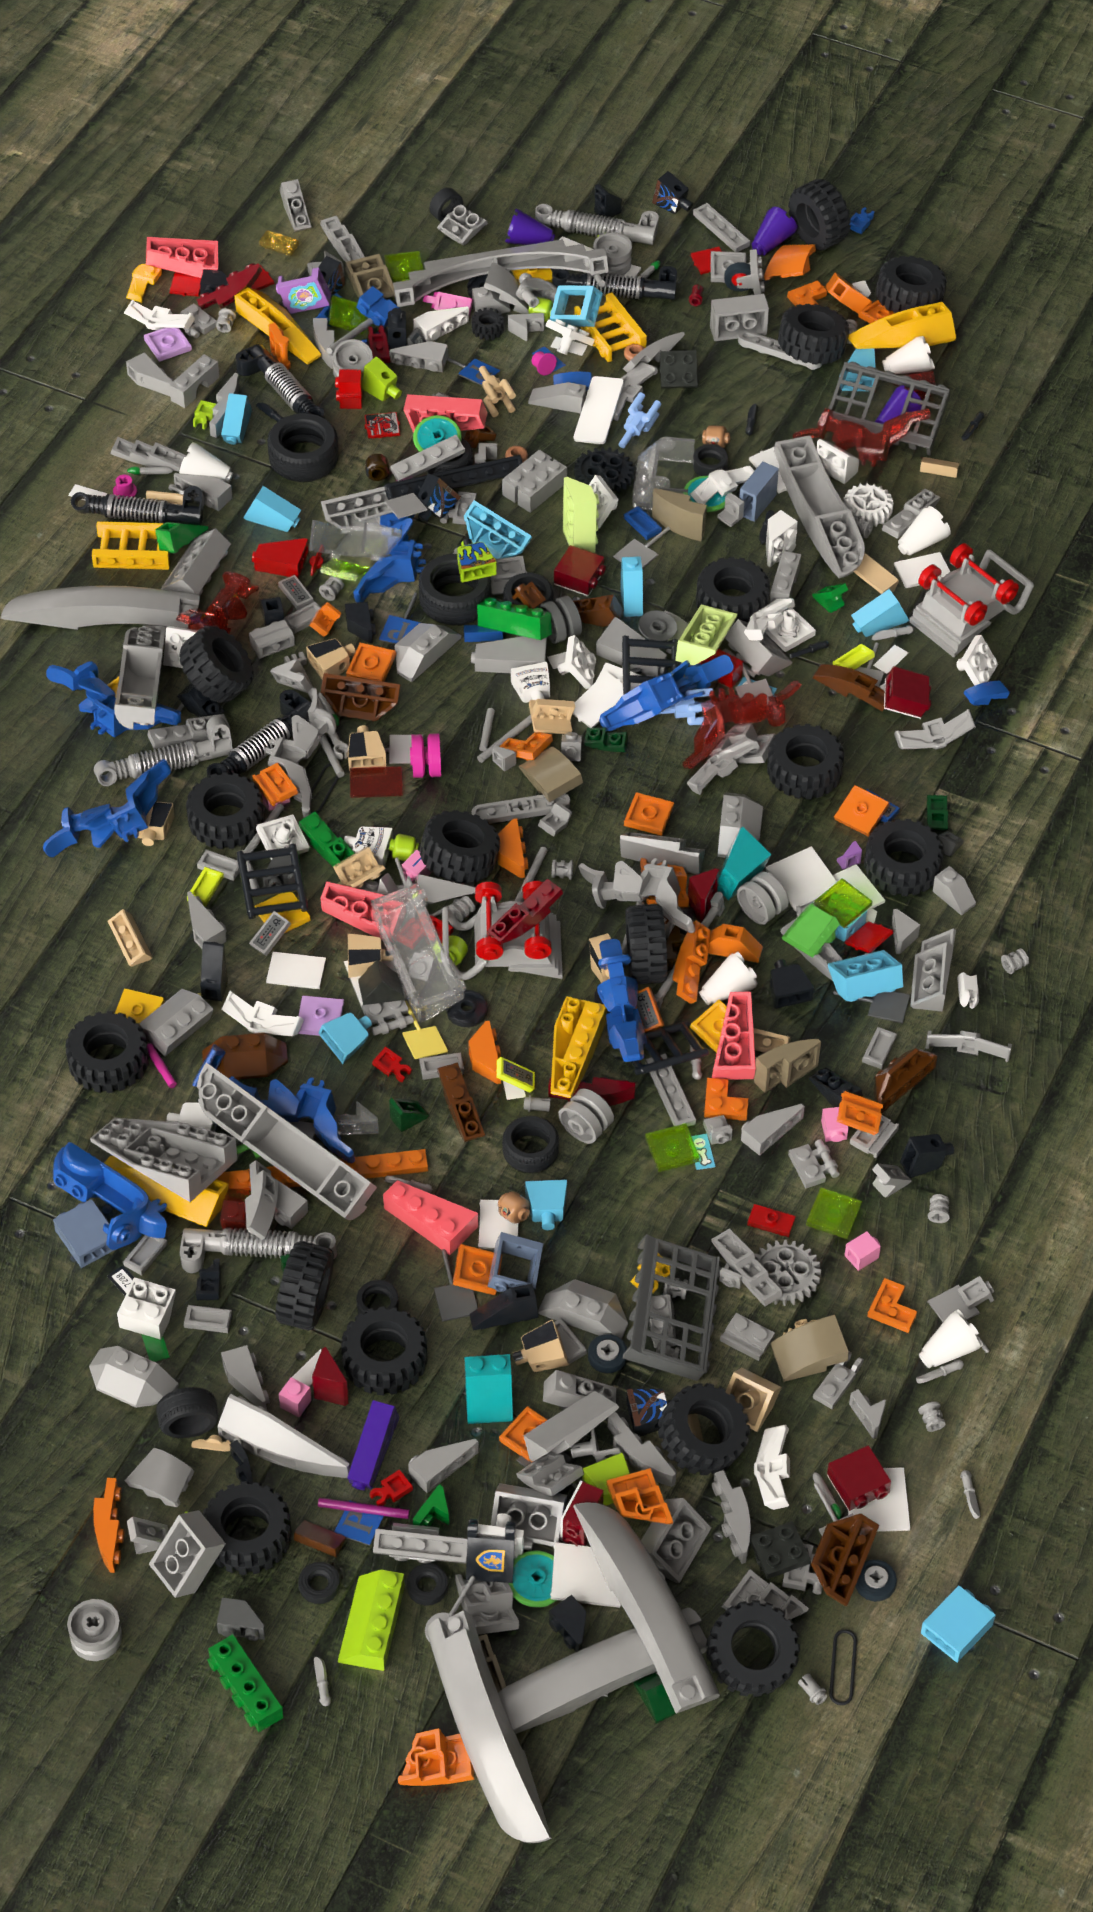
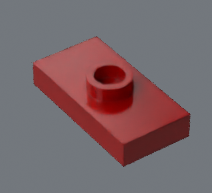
M754 1204L747 1225L789 1237L796 1216Z

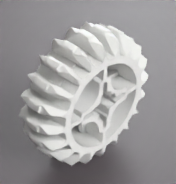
M867 483L864 486L862 484H859L858 487L853 486L845 494L843 501L845 506L851 510L853 517L856 515L860 519H866L867 522L871 520L875 527L888 521L893 513L894 502L891 494H888V490H883L882 486L876 487L875 484L869 485Z

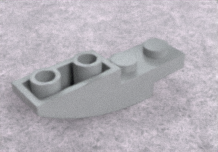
M924 489L906 502L901 512L884 523L882 531L898 539L906 532L923 508L926 506L934 508L940 496Z
M224 714L187 719L186 725L148 730V738L153 749L166 748L167 746L171 748V745L173 747L176 744L179 746L180 743L184 745L186 741L200 742L208 740L206 724L214 716L222 717L229 730L230 726ZM218 729V732H216V733L218 734V736H221V733L219 732V729Z
M255 1160L250 1164L251 1195L245 1199L246 1228L252 1235H256L263 1240L268 1233L275 1213L278 1198V1181L271 1176L269 1169Z
M616 1412L612 1413L608 1417L607 1427L614 1435L613 1448H620L625 1461L637 1471L651 1468L656 1482L670 1487L674 1486L677 1474L676 1469L670 1462H666L658 1446L654 1447L650 1440L642 1444L640 1437L637 1434H633L629 1429L625 1418H620Z
M722 1470L715 1473L714 1482L712 1483L714 1494L716 1496L719 1495L722 1501L721 1507L724 1513V1523L721 1527L726 1538L729 1537L732 1543L731 1550L733 1555L739 1558L741 1564H744L747 1560L750 1542L749 1509L741 1486L732 1489Z

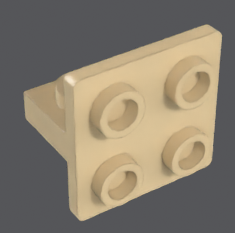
M549 699L529 701L534 732L556 734L572 732L570 719L575 709L574 701Z
M370 847L363 848L333 866L340 879V882L337 884L357 889L364 886L366 880H373L381 876V872L386 869L384 865H378Z

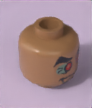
M710 425L703 431L702 442L703 444H714L725 448L726 444L730 443V433H727L724 426Z
M517 1192L505 1193L498 1201V1212L509 1222L517 1224L529 1217L530 1203L528 1199Z

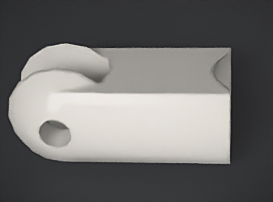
M964 972L960 973L957 977L960 1004L965 1007L969 1002L970 1008L973 1009L979 1003L977 975L969 976Z

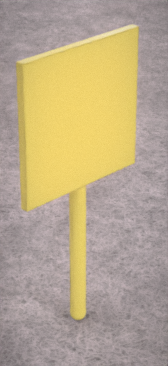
M405 1001L408 1013L412 1015L417 1030L403 1032L402 1035L414 1059L448 1053V1049L436 1026L421 1029L408 1001Z

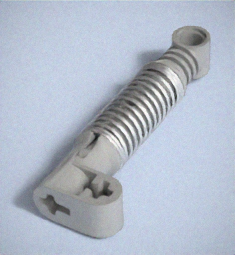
M539 204L535 210V219L547 227H556L557 225V228L561 226L566 232L572 231L573 233L576 228L577 234L578 232L580 234L584 232V235L588 233V236L591 234L592 237L594 234L597 237V235L605 233H619L628 237L630 241L653 245L658 232L659 216L654 211L644 212L641 215L639 224L628 223L624 219H615L614 217L611 219V217L607 218L606 216L603 218L602 215H592L591 213L588 215L587 212L584 214V212L580 213V211L576 212V210L564 212L560 210L558 212V210L554 211L548 204Z
M214 716L206 724L208 740L200 742L186 741L184 745L180 743L179 746L176 744L175 747L171 745V748L167 746L166 749L163 747L162 750L158 748V751L154 749L153 752L149 750V753L145 751V754L141 752V758L138 753H134L125 758V761L120 759V762L116 760L115 763L113 761L101 760L95 764L94 773L101 785L110 786L118 778L119 780H122V777L126 779L127 776L134 779L139 778L143 772L149 770L163 759L168 762L172 771V768L176 770L177 768L180 769L181 766L185 768V765L187 767L190 765L195 766L201 761L227 756L233 750L229 727L222 717ZM218 729H219V732L221 733L222 737H219L218 734L216 733V732H218ZM105 771H109L106 775H102Z
M184 1228L180 1246V1259L184 1271L196 1273L204 1265L206 1251L221 1252L227 1256H232L233 1253L238 1256V1253H240V1256H243V1253H245L246 1257L248 1254L251 1257L253 1254H255V1257L260 1254V1257L265 1255V1258L270 1255V1258H272L274 1255L277 1258V1256H283V1253L284 1255L290 1254L296 1242L305 1241L329 1247L334 1252L335 1259L337 1248L334 1235L327 1232L320 1233L313 1239V1236L308 1238L307 1235H304L302 1238V1235L293 1231H289L288 1234L284 1231L282 1234L281 1231L277 1233L274 1230L272 1233L269 1230L266 1237L261 1240L256 1235H252L247 1229L243 1231L242 1228L239 1231L237 1228L234 1230L233 1228H224L223 1230ZM190 1250H194V1255H192V1258Z

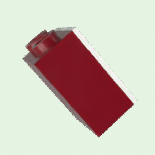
M570 545L554 569V585L589 596L591 591L596 588L600 577L606 571L604 557Z
M893 666L885 678L884 709L921 719L925 711H928L931 706V700H929L931 692L929 676Z
M869 1445L828 1463L827 1476L849 1512L861 1509L868 1503L883 1499L890 1494L891 1480Z
M583 1481L579 1482L561 1517V1541L577 1547L578 1545L586 1546L588 1539L573 1506L585 1502L603 1505L604 1490Z

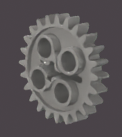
M776 1240L774 1247L767 1243V1250L760 1248V1255L754 1254L755 1259L768 1272H773L768 1273L769 1278L782 1290L783 1296L774 1301L775 1305H777L779 1300L783 1302L784 1306H786L787 1301H791L795 1305V1299L803 1302V1295L810 1298L811 1291L816 1292V1285L820 1284L821 1277L820 1262H817L816 1254L811 1255L810 1248L804 1251V1244L796 1247V1241L788 1245L787 1240H784L783 1245H780Z

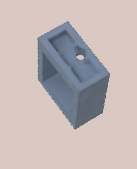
M501 1232L495 1243L488 1287L498 1292H504L512 1287L532 1284L535 1290L543 1243ZM502 1252L531 1260L527 1282L498 1275Z

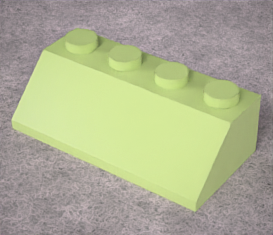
M565 477L563 489V533L569 546L572 545L595 553L596 544H598L596 531H598L596 518H599L597 509L599 504L598 495L593 492L591 486Z
M701 604L678 640L675 661L683 663L688 660L690 662L689 665H696L714 655L738 614Z

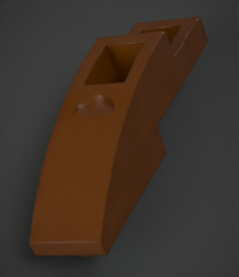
M821 664L813 676V679L845 697L851 693L882 712L884 710L885 691L877 687L878 680L869 675L842 666Z
M458 1062L439 1067L437 1072L444 1089L443 1094L463 1141L467 1142L484 1137L483 1127L473 1099L469 1096Z

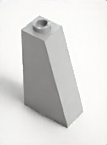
M615 617L598 639L596 655L622 666V636H629V639H647ZM630 647V657L667 659V654L659 648ZM630 665V669L640 668L642 669L641 674L653 677L665 674L668 667Z
M521 636L476 644L475 652L471 654V663L475 664V672L511 673V668L545 662L547 637L537 640Z

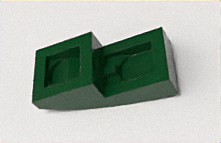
M927 795V826L931 829L948 830L947 796Z

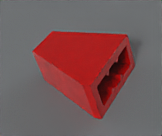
M302 538L259 544L257 550L252 554L255 571L286 577L295 575L299 578L309 553L308 539Z

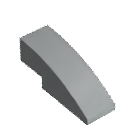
M313 318L316 348L321 353V358L333 369V353H327L326 349L335 343L334 330H328L327 318Z

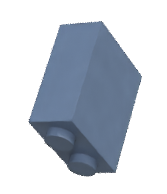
M762 461L740 488V499L744 501V518L755 522L777 495L779 468Z
M92 1199L78 1204L75 1208L68 1212H63L53 1219L56 1233L81 1268L114 1251L107 1246V1234L103 1231V1225L105 1223L109 1225V1223Z

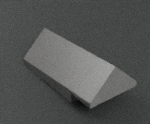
M625 832L620 835L622 858L640 861L641 858L647 859V863H651L656 858L657 864L666 860L669 865L684 867L687 873L700 874L705 849L685 847L686 839L635 832Z
M954 928L922 941L921 952L915 954L910 1007L943 1012L956 935Z
M593 1391L523 1435L529 1459L533 1462L550 1451L559 1454L570 1448L614 1413L619 1406L600 1393Z

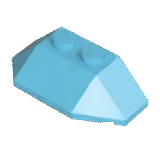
M475 500L464 515L469 539L473 543L484 542L495 559L509 558L523 553L532 539L531 535Z

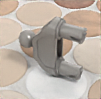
M528 273L521 274L519 277L520 286L516 292V296L520 300H525L533 308L539 303L537 297L550 299L554 303L557 287L554 284L541 278H532Z

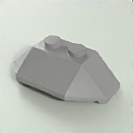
M384 487L321 501L325 520L347 536L381 528L380 516L362 522L359 521V518L389 510V507L385 504V501L388 499Z
M419 623L395 644L397 674L413 682L460 640L461 635L447 626Z
M724 792L717 857H727L729 849L742 827L757 841L760 840L763 806L745 794Z
M576 1279L547 1293L538 1309V1314L556 1321L561 1318L565 1324L598 1336L612 1334L622 1339L628 1327V1321L616 1293Z
M120 1346L101 1348L89 1365L97 1391L136 1408L158 1404L163 1396L176 1390L179 1386L178 1382L159 1364Z

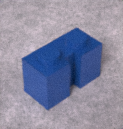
M372 286L359 297L356 308L361 314L371 318L376 326L383 325L385 329L388 326V312L393 308L399 307L390 299H384V294Z

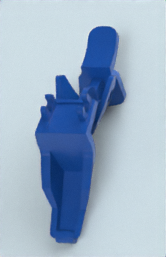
M393 512L380 516V526L387 535V548L390 556L379 559L361 578L358 586L353 591L355 602H363L370 593H384L397 583L414 582L417 572L423 570L424 567L418 566L420 564L425 565L426 560L418 559L422 553L416 550L423 549V545L416 543L412 539L408 540L407 534L413 525L412 519L416 514L400 519Z
M721 655L702 665L696 664L688 667L690 662L686 660L673 671L643 682L623 695L615 706L600 715L599 721L602 727H606L607 731H612L624 725L637 724L663 712L680 701L704 695V691L685 695V692L687 690L709 688L711 682L731 673L734 665L730 657Z
M93 661L78 666L74 672L56 665H50L46 671L47 678L52 682L63 684L73 691L77 689L86 690L87 698L79 704V710L81 712L94 713V722L91 723V729L100 727L101 729L98 730L100 735L107 732L115 738L126 730L150 729L160 722L176 726L181 722V712L179 710L157 703L154 725L134 723L133 729L124 727L115 716V692L98 678V667Z
M165 759L161 760L126 788L128 802L122 807H111L110 804L85 810L79 814H74L69 807L64 808L61 820L63 829L45 841L43 850L46 855L55 857L68 846L78 843L80 831L85 829L91 830L92 843L97 848H100L114 831L125 842L129 841L128 836L132 834L137 838L140 831L148 828L146 816L158 798V785L171 773V767Z
M604 940L599 944L602 959H599L598 965L601 969L609 971L610 979L599 984L597 992L606 1009L611 1012L606 1013L610 1045L612 1044L614 1049H620L623 1061L642 1060L644 1058L643 1044L647 1043L638 1008H636L638 984L636 979L624 976L623 967L631 962V957L629 954L623 955L619 940Z
M233 1076L229 1078L288 1122H298L304 1117L312 1118L314 1120L315 1134L332 1153H335L348 1163L355 1162L353 1150L341 1141V1137L338 1134L337 1122L333 1118L336 1106L332 1090L324 1088L323 1080L320 1081L318 1086H313L314 1078H309L306 1084L300 1086V1090L294 1096L288 1088L275 1079L270 1082L268 1100H260L257 1088L246 1086Z

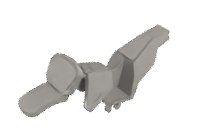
M312 688L313 698L308 710L311 724L298 715L293 716L291 719L294 741L284 740L283 737L278 738V740L270 739L268 742L270 745L273 744L274 748H265V752L270 754L268 766L278 763L296 786L298 794L294 795V799L302 803L304 818L311 814V799L313 798L305 768L298 765L300 760L308 759L325 732L330 735H334L336 732V722L333 715L319 708L316 688Z
M656 858L653 859L650 864L644 866L645 870L640 876L626 863L619 861L615 865L614 882H608L604 871L591 869L583 863L578 866L584 879L592 884L594 900L601 909L606 907L607 900L644 901L649 895H653L656 897V903L662 906L663 915L673 925L682 928L688 933L695 932L692 919L684 914L678 906V895L681 888L673 867H668L666 860H663L661 865H656L658 861Z

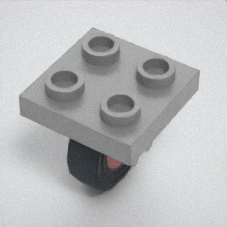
M757 249L750 250L749 263L737 262L727 267L724 281L728 288L734 291L753 289L754 295L765 292L764 281L761 282V280H764V271L760 268L762 267V258L758 256Z

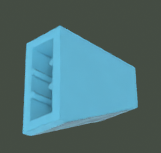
M855 349L848 363L856 362L860 366L875 368V350ZM848 372L846 381L855 383L858 374ZM862 375L859 384L872 387L875 378ZM844 385L842 391H853L854 387Z
M231 393L228 395L221 433L223 440L228 444L235 445L236 443L243 442L252 412L247 395Z
M263 486L243 518L288 532L291 526L295 528L301 519L298 517L301 509Z
M641 556L622 557L620 589L624 617L643 615Z
M890 589L851 615L855 621L852 625L858 633L862 631L865 637L909 621Z

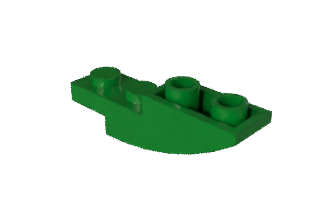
M316 812L299 821L298 825L310 838L312 847L332 867L355 854L341 837H336Z

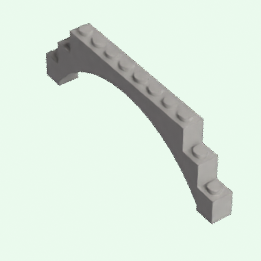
M563 239L427 261L424 262L425 270L408 272L409 280L394 282L393 286L397 307L414 305L422 297L444 286L488 274L492 262L508 271L551 268L581 271L595 275L608 273L609 270L604 248L586 251L583 244L565 246Z

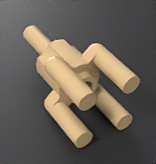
M481 366L479 371L485 380L482 382V387L487 394L484 398V403L492 417H497L499 414L494 406L499 400L503 401L509 413L514 412L516 409L510 399H514L516 394L506 379L500 381L499 378L490 375L485 366Z

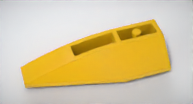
M249 287L235 295V307L238 314L268 336V324L275 322L278 328L282 329L284 336L289 339L288 351L304 363L309 365L321 357L319 350L289 312L269 296Z
M943 302L907 309L881 318L849 334L848 339L856 349L901 348L919 336H924L929 346L956 341V333L951 311Z
M566 996L554 1025L551 1094L572 1098L577 1090L606 1024V1007L604 1004Z
M109 1156L104 1164L143 1189L150 1201L160 1199V1205L166 1203L165 1211L207 1227L226 1205L229 1184L218 1179L213 1181L195 1199L188 1202L115 1156Z

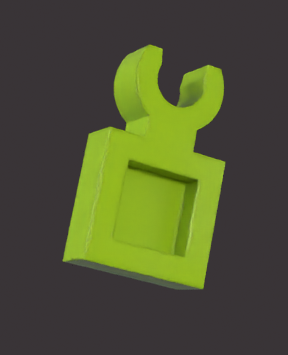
M200 401L194 412L193 427L196 428L197 424L202 423V429L205 430L207 428V421L213 419V408L216 403Z

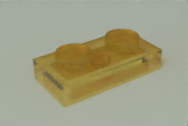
M267 230L259 240V245L291 256L299 246V241Z

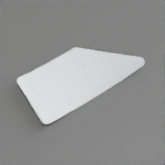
M866 281L852 283L866 297L870 296L871 292Z

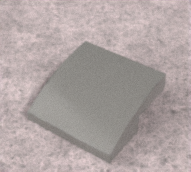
M523 556L496 559V575L491 576L492 595L503 594L504 587L509 579L518 574L527 573Z
M552 1452L540 1457L516 1473L517 1478L540 1493L552 1497L584 1475L582 1466L568 1464L565 1462L564 1455Z

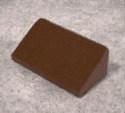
M306 1520L294 1532V1541L337 1557L346 1540L345 1536Z

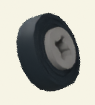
M603 1334L596 1337L590 1343L588 1360L595 1370L601 1373H614L624 1367L627 1360L623 1359V1354L626 1352L627 1347L618 1336Z
M868 1560L864 1563L855 1587L858 1593L866 1600L873 1602L883 1601L889 1598L895 1591L897 1584L896 1573L884 1561Z

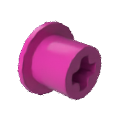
M540 351L532 357L533 366L543 376L549 375L556 367V357L551 353Z
M120 475L116 478L113 494L116 496L120 495L121 497L123 495L129 498L131 496L135 497L137 488L132 483V478L129 475Z

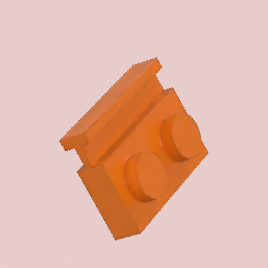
M278 763L260 771L258 775H252L254 783L272 806H275V803L279 801L283 802L298 794L296 786Z
M847 1091L841 1094L842 1101L839 1105L837 1122L876 1135L879 1132L883 1104Z

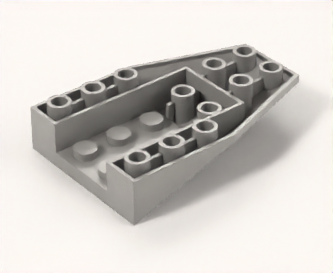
M114 1118L90 1138L91 1142L188 1202L195 1199L237 1161L236 1138L223 1133L209 1131L205 1128L195 1127L188 1123Z

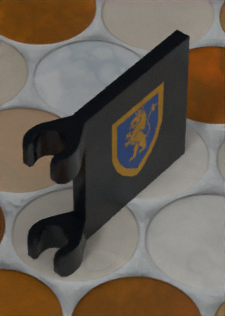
M469 1519L467 1528L466 1580H469L471 1576H475L474 1581L513 1583L515 1522L506 1523L505 1538L477 1536L478 1520Z

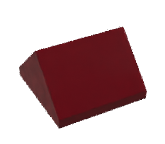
M716 868L689 877V906L694 908L693 913L700 923H702L711 909V899L718 892L719 869Z
M324 1347L321 1350L312 1374L314 1398L346 1406L349 1404L347 1381L328 1349Z

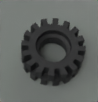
M484 308V311L479 309L478 312H474V315H472V333L476 337L480 336L482 340L483 338L485 340H489V338L494 340L495 336L498 338L500 334L502 335L504 331V317L501 312L498 313L497 309L493 311V308L489 310Z

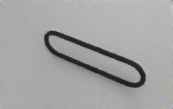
M331 763L324 766L311 789V793L315 790L327 767L332 766ZM336 777L318 810L311 811V813H318L322 810L339 777Z
M847 1629L838 1631L833 1639L829 1696L833 1703L840 1706L850 1703L854 1689L857 1637L852 1631ZM842 1633H848L853 1637L854 1641L850 1694L846 1701L839 1702L833 1697L837 1638Z

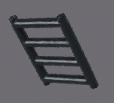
M622 636L623 695L631 691V683L642 684L655 678L653 676L630 675V665L672 667V671L679 666V661H675L678 639L656 641L629 639V636ZM630 647L671 649V660L630 657Z
M290 844L287 848L251 853L238 851L236 853L249 919L256 918V915L270 914L273 911L278 913L299 909L302 912L309 910L296 844ZM288 855L291 857L292 865L254 871L247 870L246 861ZM294 873L295 883L251 889L249 879ZM295 891L298 893L299 901L254 907L253 897Z
M686 1021L646 1032L647 1043L643 1045L654 1062L643 1065L638 1060L631 1063L635 1067V1074L640 1075L709 1055V1051L707 1048L703 1049L689 1029V1022ZM681 1031L694 1051L683 1054L670 1034ZM662 1037L674 1057L663 1060L650 1040Z

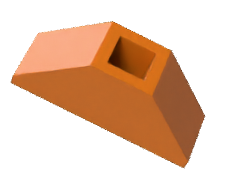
M836 272L825 286L832 296L858 314L872 303L868 297Z
M515 818L498 833L500 848L497 860L498 865L519 878H525V870L528 869V859L523 857V854H526L525 842H521L520 839L523 838L522 826H518V820Z
M722 924L710 931L708 954L728 957L732 953L739 952L745 961L759 963L763 946L744 927Z
M485 1021L468 1041L472 1070L496 1084H501V1079L497 1078V1060L501 1057L499 1045L495 1046L494 1042L497 1041L495 1028L491 1029L490 1021Z

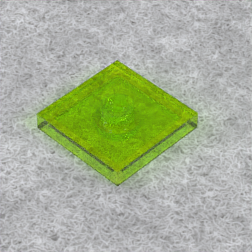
M419 251L384 255L385 264L392 283L409 280L408 272L424 270Z
M332 296L328 320L329 325L351 331L365 321V315L361 314L356 308L357 302Z
M333 558L321 566L320 573L356 582L368 572L369 567Z
M843 878L814 901L816 907L833 917L835 916L843 928L858 918L873 903L871 899Z
M687 1124L645 1134V1139L658 1172L700 1162L699 1154Z
M820 1188L806 1221V1226L848 1239L862 1201Z

